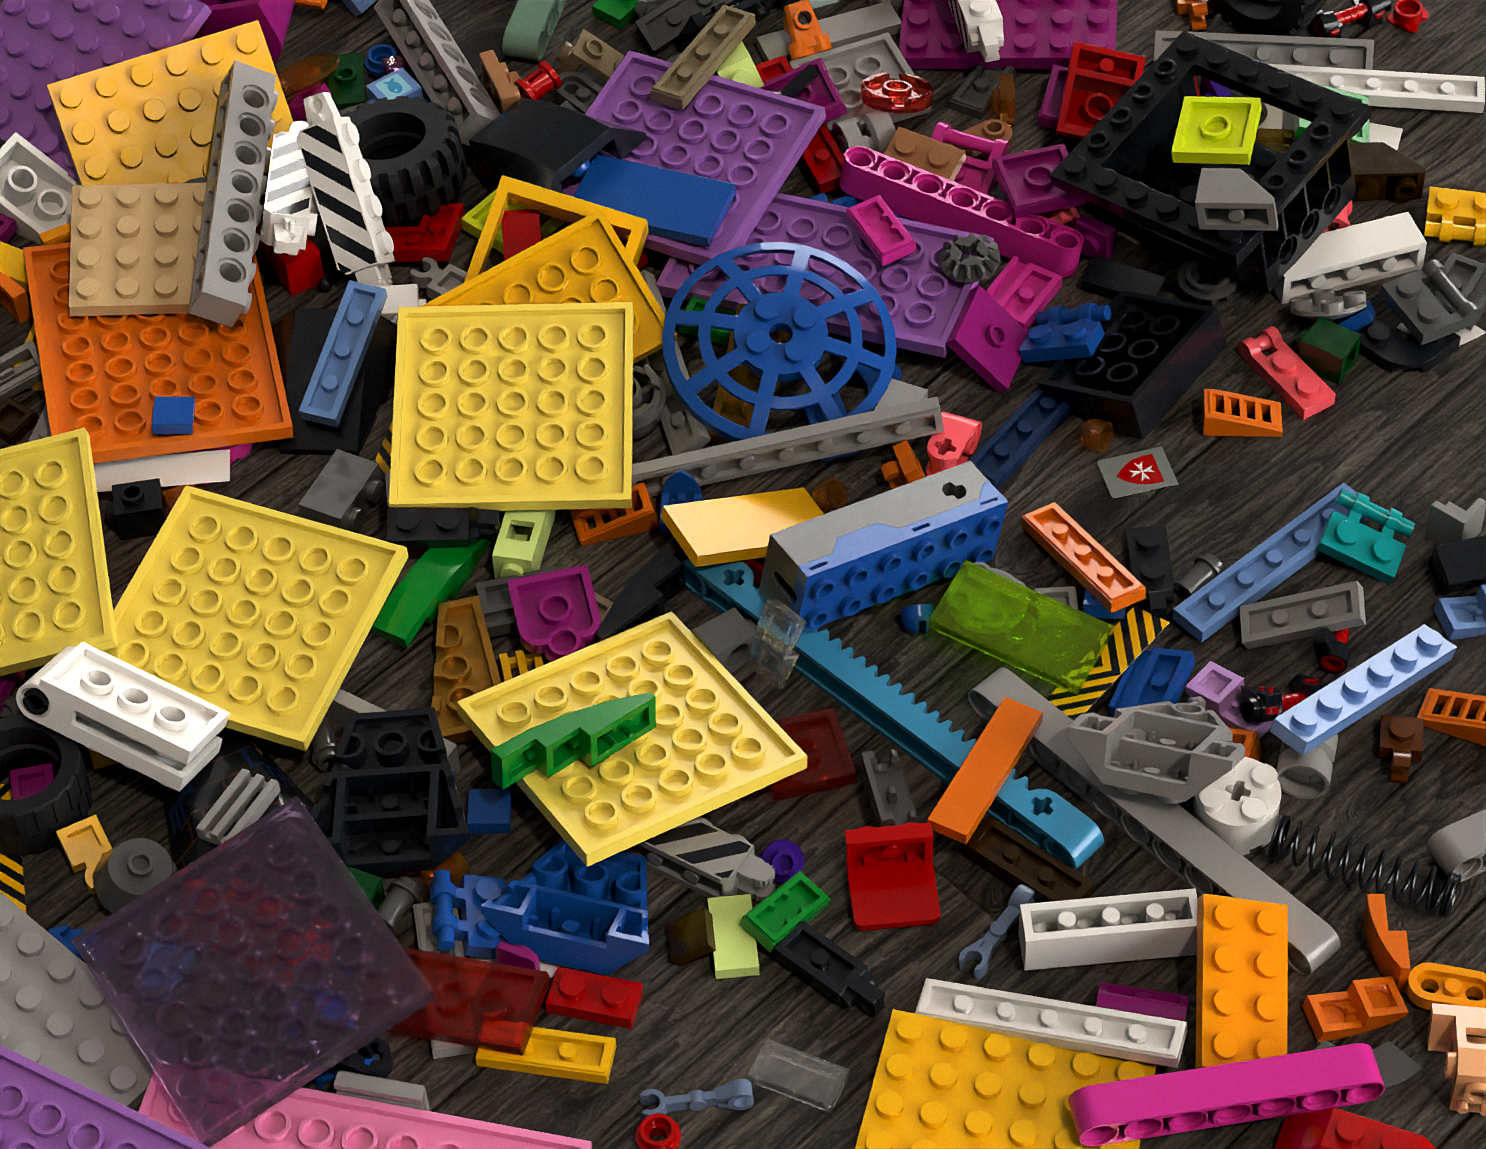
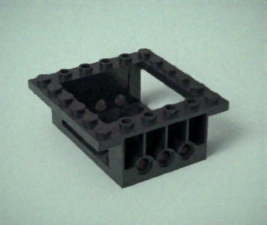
M1183 31L1052 171L1050 180L1052 186L1086 200L1087 204H1084L1086 213L1192 260H1196L1203 265L1266 293H1270L1283 278V275L1301 258L1357 194L1350 140L1372 117L1371 107L1358 100ZM1195 75L1249 97L1260 98L1261 102L1312 122L1285 153L1254 142L1250 165L1173 163L1171 151L1184 96H1197L1194 81ZM1201 168L1243 170L1275 198L1278 231L1199 230L1195 199ZM1186 182L1197 183L1196 185H1188L1184 188L1180 187Z

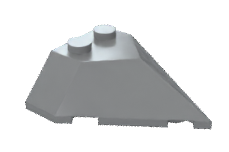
M1202 696L1188 698V703L1173 704L1170 701L1119 708L1115 709V715L1112 718L1100 716L1094 712L1081 714L1066 728V736L1102 784L1114 786L1118 792L1123 794L1136 795L1142 792L1156 795L1158 800L1171 804L1186 802L1231 771L1245 757L1244 746L1241 743L1232 742L1233 733L1214 710H1205L1206 701Z

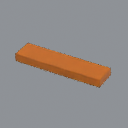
M1055 502L1021 516V527L1110 613L1146 598V587Z
M1004 697L929 816L928 822H931L933 831L961 843H968L1042 723L1043 712Z

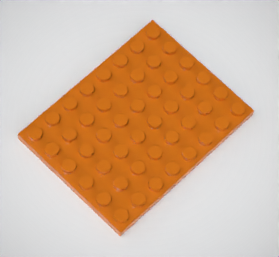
M71 242L23 248L51 436L85 428L90 435L93 464L293 438V426L256 253L252 256V262L256 263V271L252 282L248 286V292L252 293L250 308L246 315L240 314L233 326L229 327L190 313L70 316ZM155 396L195 397L196 407L193 434H153L152 418Z

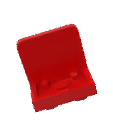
M906 822L895 826H863L857 829L845 830V864L853 923L857 930L867 931L920 926L939 922L941 911L933 866V831L931 822Z

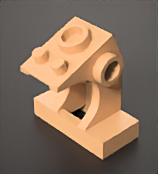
M1432 1003L1427 1047L1428 1051L1446 1052L1444 1076L1445 1079L1453 1080L1449 1110L1457 1111L1459 1114L1475 1112L1486 1116V1038L1466 1036H1486V1008Z

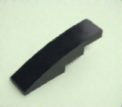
M675 538L663 546L635 574L618 596L596 632V642L664 615V603L685 589L684 564L682 561L688 556Z

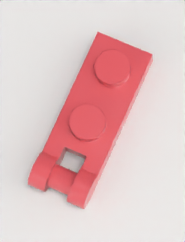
M1270 326L1260 331L1259 337L1255 339L1248 337L1238 343L1239 353L1245 362L1302 420L1334 405L1336 393L1283 341L1276 327ZM1265 350L1270 353L1267 357L1262 353Z

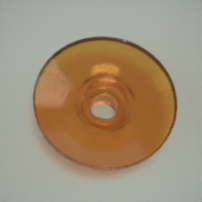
M333 53L319 54L287 67L278 74L283 92L300 91L321 84V81L327 78L339 65L338 56Z

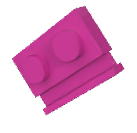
M1014 256L986 292L1028 330L1036 320L1037 313L1044 310L1062 287V276L1030 262L1027 265L1019 262V257Z

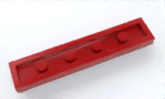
M784 55L755 65L763 83L793 70ZM823 124L800 157V160L819 193H827L840 188L839 181L844 155L827 126Z

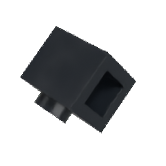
M160 478L112 485L113 501L106 502L107 516L110 526L117 525L120 540L157 535L167 519L166 504Z

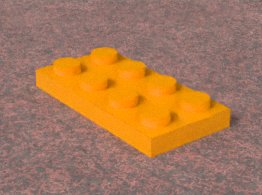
M1202 894L1198 898L1195 1069L1286 1055L1288 905Z

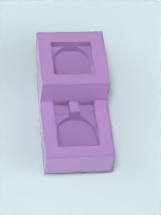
M1210 661L1185 686L1186 693L1190 697L1202 696L1206 701L1205 710H1214L1228 728L1257 731L1260 739L1271 728L1273 721L1258 724L1245 722L1240 713V685L1245 686L1244 678Z

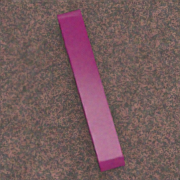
M854 146L845 151L839 185L842 191L863 201L880 195L892 212L911 220L969 233L972 231V233L979 235L987 234V236L994 238V242H997L999 253L1002 256L1010 259L1014 256L1019 257V262L1023 264L1033 263L1061 275L1062 278L1073 276L1076 273L1084 242L1083 236L1079 231L1038 214L1014 219L1007 202L872 149Z
M1356 1043L1090 1085L1074 1091L1069 1096L1068 1102L1079 1142L1085 1146H1101L1306 1113L1332 1107L1338 1108L1362 1104L1381 1096L1385 1091V1085L1372 1047L1368 1044Z

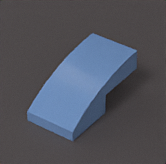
M1480 585L1475 596L1438 599L1433 610L1448 640L1464 639L1486 634V585Z

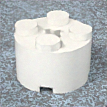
M1244 757L1231 771L1193 796L1191 815L1241 855L1249 854L1250 849L1260 845L1263 848L1271 841L1278 821L1281 787L1277 779L1276 769L1269 764H1263L1255 759Z

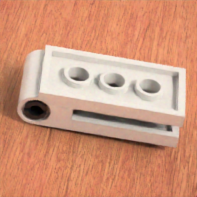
M81 642L77 647L68 646L61 650L27 680L16 693L17 705L21 712L29 719L179 792L219 753L223 739L216 735L226 727L230 712L85 642Z

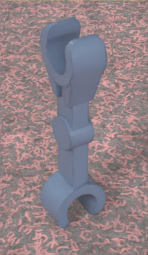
M1020 884L1014 890L1009 899L1008 907L997 921L991 923L990 929L985 936L960 952V969H963L969 960H978L981 963L976 966L974 977L980 979L985 976L994 949L1000 942L1006 939L1007 933L1019 919L1020 904L1035 903L1034 899H1032L1035 895L1034 890L1023 884Z
M747 1079L731 1081L715 1088L713 1091L693 1090L688 1094L665 1097L659 1090L647 1089L641 1092L639 1096L642 1105L658 1104V1107L655 1109L642 1110V1120L656 1113L667 1115V1112L688 1109L700 1111L710 1106L746 1110L750 1109L754 1104L751 1082Z

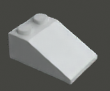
M15 132L0 148V213L15 219L18 230L15 232L16 234L41 245L38 234L71 222L72 186H79L80 183L68 176V172Z

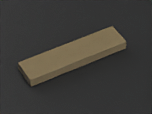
M723 5L650 89L651 100L684 110L756 25L755 14Z

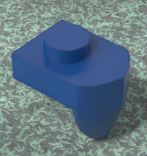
M679 470L671 475L663 485L660 516L663 506L702 501V491L699 484L683 470ZM660 517V534H672Z

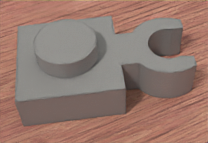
M429 257L422 259L423 270L426 272H418L415 269L410 270L412 284H417L419 288H426L427 297L435 299L463 284L467 272L452 264H449L442 270L438 268L437 262Z

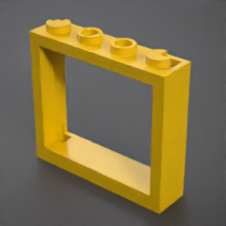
M502 175L464 283L483 273L508 203L525 209L538 210L539 213L571 223H575L602 209L617 236L628 240L625 249L636 267L649 233L648 221L644 218Z

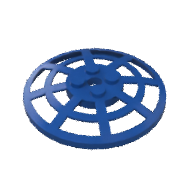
M761 242L740 246L719 254L698 267L683 282L674 295L665 316L662 335L664 367L669 383L679 401L695 419L710 431L731 442L771 434L770 432H765L770 410H798L818 404L827 421L843 418L832 396L850 380L858 363L876 370L880 374L868 396L844 417L874 411L892 379L897 350L895 329L889 311L877 290L861 273L845 261L825 251L787 242ZM760 253H786L794 255L791 267L783 265L763 266L745 272L733 261L740 257ZM809 258L823 262L844 273L858 284L861 290L844 295L839 288L827 279L806 270ZM718 267L729 279L712 294L703 312L680 310L683 300L693 285L713 269ZM768 276L787 277L784 292H773L764 295L754 285L752 280ZM803 280L821 288L833 300L815 307L811 302L799 296ZM736 288L748 301L738 316L715 313L722 300ZM874 303L884 328V357L862 348V328L854 308ZM844 313L850 328L851 344L828 337L825 320ZM676 325L699 327V350L706 367L688 380L685 379L680 369L675 352L674 333ZM710 329L734 331V350L717 360L711 345ZM775 331H784L790 335L791 339L786 343H777L771 339L770 334ZM825 352L846 359L839 373L827 384H824L816 371ZM743 364L751 373L761 378L758 393L740 385L727 372ZM800 378L803 379L810 390L807 394L793 397L773 396L777 382H789ZM713 381H716L732 396L754 406L750 427L738 425L717 414L702 402L696 393Z

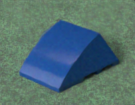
M563 839L532 864V871L520 881L512 880L506 885V893L496 901L489 899L481 905V914L509 944H520L528 947L539 956L540 961L605 976L649 952L646 857L621 851L587 867Z

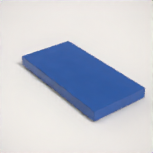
M596 154L573 197L647 219L648 234L709 247L736 195V187L733 183Z

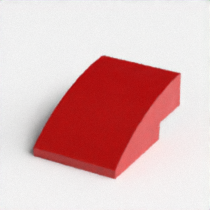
M1074 41L1055 134L1082 140L1142 76L1146 57Z

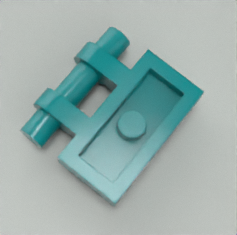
M1342 488L1336 497L1335 503L1347 508V514L1345 516L1335 510L1332 511L1327 518L1316 550L1390 584L1395 578L1407 546L1392 538L1394 532L1409 537L1415 527V523L1403 518V513L1392 507L1386 510L1370 502V497L1360 492H1357L1355 495ZM1361 516L1381 524L1379 532L1360 523Z

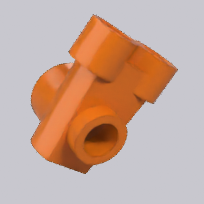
M809 0L799 1L784 7L785 18L783 27L791 40V44L787 45L791 60L833 49L828 33L823 34ZM798 14L806 18L808 25H802L798 21Z

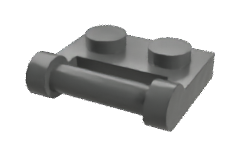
M1437 259L1427 262L1418 271L1382 284L1380 290L1381 298L1421 346L1472 326L1482 316L1481 309L1474 302H1469L1446 276V268ZM1434 284L1457 312L1449 314L1427 286Z

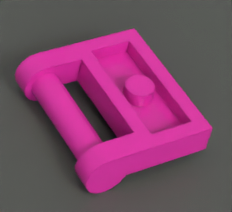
M939 121L934 129L932 139L990 155L988 162L966 156V160L954 180L956 183L990 196L997 179L992 169V158L1008 155L1009 141L999 138L996 141L951 129L950 124Z

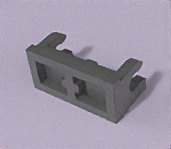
M894 749L890 750V759L883 764H877L873 751L862 752L861 781L875 827L895 826L906 822L919 823L903 768H900L898 752Z

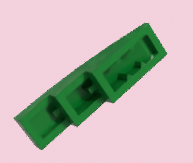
M479 536V541L469 543V547L429 548L413 565L382 606L371 627L372 634L408 648L423 623L431 624L438 614V604L444 603L447 599L455 600L491 544L493 536Z
M647 692L606 701L567 713L524 731L490 750L492 781L504 790L535 770L549 778L580 758L593 767L656 728L655 695Z

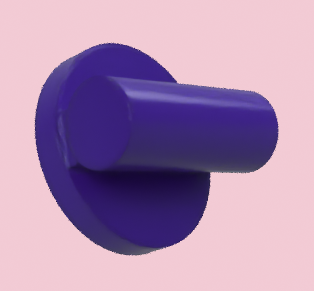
M780 839L773 841L764 849L762 854L757 855L765 863L769 862V865H772V868L775 869V879L773 881L778 883H785L799 871L802 872L804 867V855L800 846H797L790 840Z

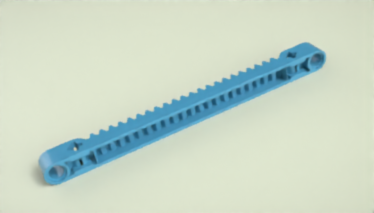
M688 557L682 561L684 564L685 586L689 591L720 614L735 607L745 620L750 619L756 625L760 634L758 643L947 785H950L977 742L976 739L964 742V730L960 729L952 732V722L950 720L939 723L940 713L938 711L927 714L926 702L923 701L915 704V694L912 692L902 695V685L898 683L890 686V676L888 674L878 677V667L876 665L866 668L865 657L861 656L853 659V648L848 647L841 650V640L836 638L829 641V631L827 629L817 632V629H811L794 635L759 594V588L756 589L753 586V571L744 562L735 561L695 567ZM1013 768L986 814L1077 870L1103 846L1104 837L1101 830L1088 816L1057 793L1048 789L1029 791L1028 778L1024 776L1015 780L1016 769Z

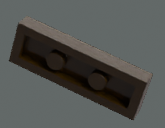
M992 816L978 828L968 843L964 844V854L1015 887L1023 884L1035 891L1033 898L1040 903L1085 899L1094 893L1095 882Z

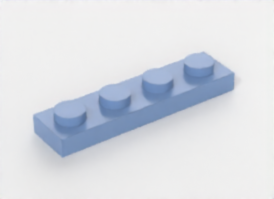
M349 280L299 408L301 419L338 428L388 296L385 288Z

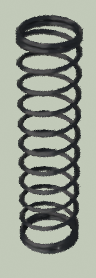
M1283 814L1280 816L1268 849L1269 858L1277 859L1280 862L1287 857L1293 847L1292 863L1296 868L1304 862L1310 852V872H1316L1326 858L1325 874L1328 879L1334 877L1343 863L1342 881L1345 885L1352 881L1360 868L1359 887L1361 890L1366 889L1370 885L1377 872L1375 885L1377 894H1384L1394 877L1392 898L1395 902L1402 898L1411 882L1409 904L1411 907L1418 905L1428 888L1426 898L1427 912H1433L1442 899L1439 916L1444 917V919L1449 916L1460 886V873L1449 872L1436 901L1430 908L1431 894L1437 871L1436 865L1433 866L1420 894L1413 903L1414 889L1420 866L1419 859L1415 861L1404 887L1396 897L1398 878L1403 861L1402 854L1398 856L1388 880L1380 891V879L1387 851L1385 848L1382 849L1371 875L1363 885L1364 869L1370 847L1369 842L1366 843L1354 870L1346 880L1348 859L1353 843L1352 837L1348 839L1336 867L1330 874V861L1337 834L1336 831L1332 832L1324 853L1313 869L1314 851L1320 830L1319 825L1316 826L1301 859L1296 863L1297 848L1304 822L1303 820L1299 821L1290 844L1280 858L1291 821L1289 815Z

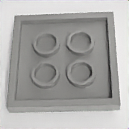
M889 33L789 61L790 66L794 70L820 57L822 58L848 111L847 114L825 123L831 135L833 123L855 117L860 121L862 114L884 108L888 112L893 123L931 112L930 98Z

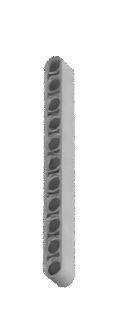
M1001 667L969 691L968 698L971 706L988 723L1004 697L1043 712V721L1024 752L1191 888H1195L1197 893L1200 895L1205 893L1288 905V966L1295 972L1303 976H1309L1340 949V939L1327 922L1179 804L1165 803L1158 800L1156 795L1142 792L1136 795L1123 794L1118 792L1114 786L1102 784L1066 736V728L1073 720L1012 671Z

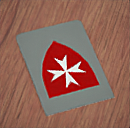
M1162 446L1097 461L1100 472L1113 498L1178 484Z

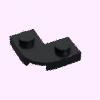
M1377 316L1372 323L1356 332L1361 334L1359 354L1390 373L1393 372L1394 367L1402 369L1419 368L1421 373L1427 372L1458 349L1461 339L1454 332L1421 346L1411 333L1404 336Z

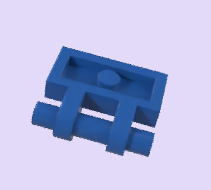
M1084 303L1079 308L1066 309L1065 306L1050 307L1049 311L1038 312L1036 315L1038 326L1031 328L1018 350L1023 363L1092 357L1105 334L1100 321L1110 320L1111 309L1108 305L1097 306L1095 303Z
M444 869L435 871L433 873V884L430 886L429 892L430 902L435 905V916L432 918L431 923L432 934L437 937L438 949L448 951L455 947V940L463 941L464 956L497 959L495 948L500 941L509 942L481 914V905L489 899L496 901L506 893L505 879L463 874L459 888L451 883L449 871ZM452 908L461 909V920L453 915Z

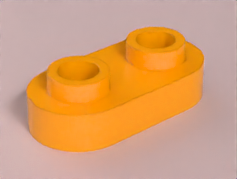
M1421 963L1415 966L1409 974L1406 987L1407 995L1416 1006L1431 1010L1432 1003L1486 1008V973L1437 963ZM1429 988L1435 991V993L1426 992L1423 989ZM1474 996L1477 997L1479 1001L1469 1000L1467 997Z

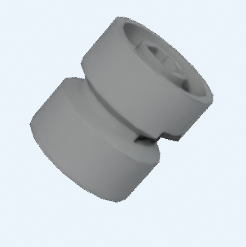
M884 108L862 114L860 121L855 117H851L832 125V137L843 155L847 149L854 146L866 147L883 154L896 132L893 121Z
M1335 734L1304 755H1301L1282 741L1281 754L1278 758L1276 771L1278 774L1277 779L1284 793L1301 799H1316L1324 796L1329 791L1333 770L1332 762L1335 759L1338 735Z

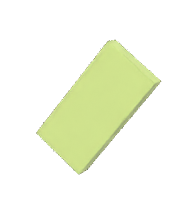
M751 894L707 898L708 911L712 914L716 946L713 958L716 979L760 975L756 940L739 925L742 917L752 909Z

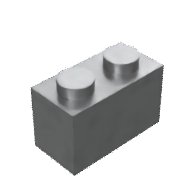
M337 449L298 504L301 518L351 532L359 531L364 523L366 513L373 503L379 502L384 491V482L381 480L379 463Z

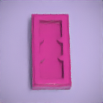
M880 195L846 209L847 220L882 266L916 252V242Z

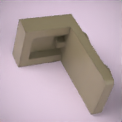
M583 29L572 43L565 41L557 52L555 59L559 61L555 72L559 75L567 71H575L581 64L608 82L625 56Z

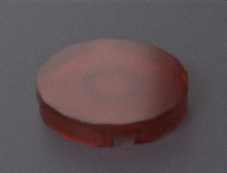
M878 73L867 77L861 83L860 99L863 104L882 112L897 114L915 113L927 109L933 101L932 85L919 76L903 73L899 74V79L889 78L890 73Z

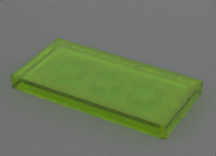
M967 560L964 561L930 617L928 628L1076 695H1078L1114 628L1111 624Z

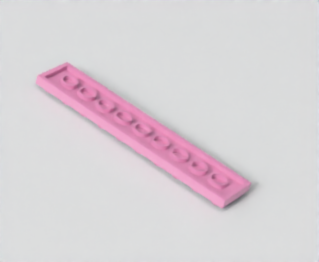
M157 1061L138 1111L212 1149H592V1141L163 1061Z

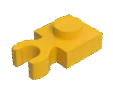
M96 814L56 831L59 843L73 872L77 873L86 869L84 875L85 883L92 895L96 894L94 889L96 866L101 858L112 849Z

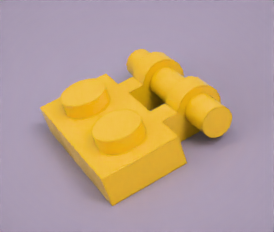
M1430 186L1424 236L1439 238V242L1450 243L1451 239L1470 241L1473 242V246L1485 247L1486 193Z

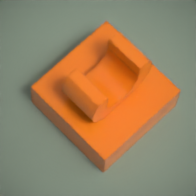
M907 439L892 446L898 461H890L880 467L891 489L926 477L920 461Z

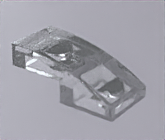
M778 599L767 600L758 621L750 650L749 667L780 690L784 689L800 655L793 649L807 621Z

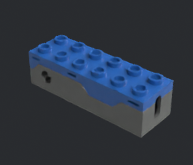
M971 461L785 528L770 534L759 594L794 635L811 629H818L826 623L845 616H852L858 611L878 603H886L894 597L910 591H917L925 585L943 578H951L957 573L967 570L975 562L988 563L990 560H993L1008 501Z

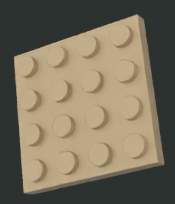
M207 183L72 186L69 281L70 316L188 313Z

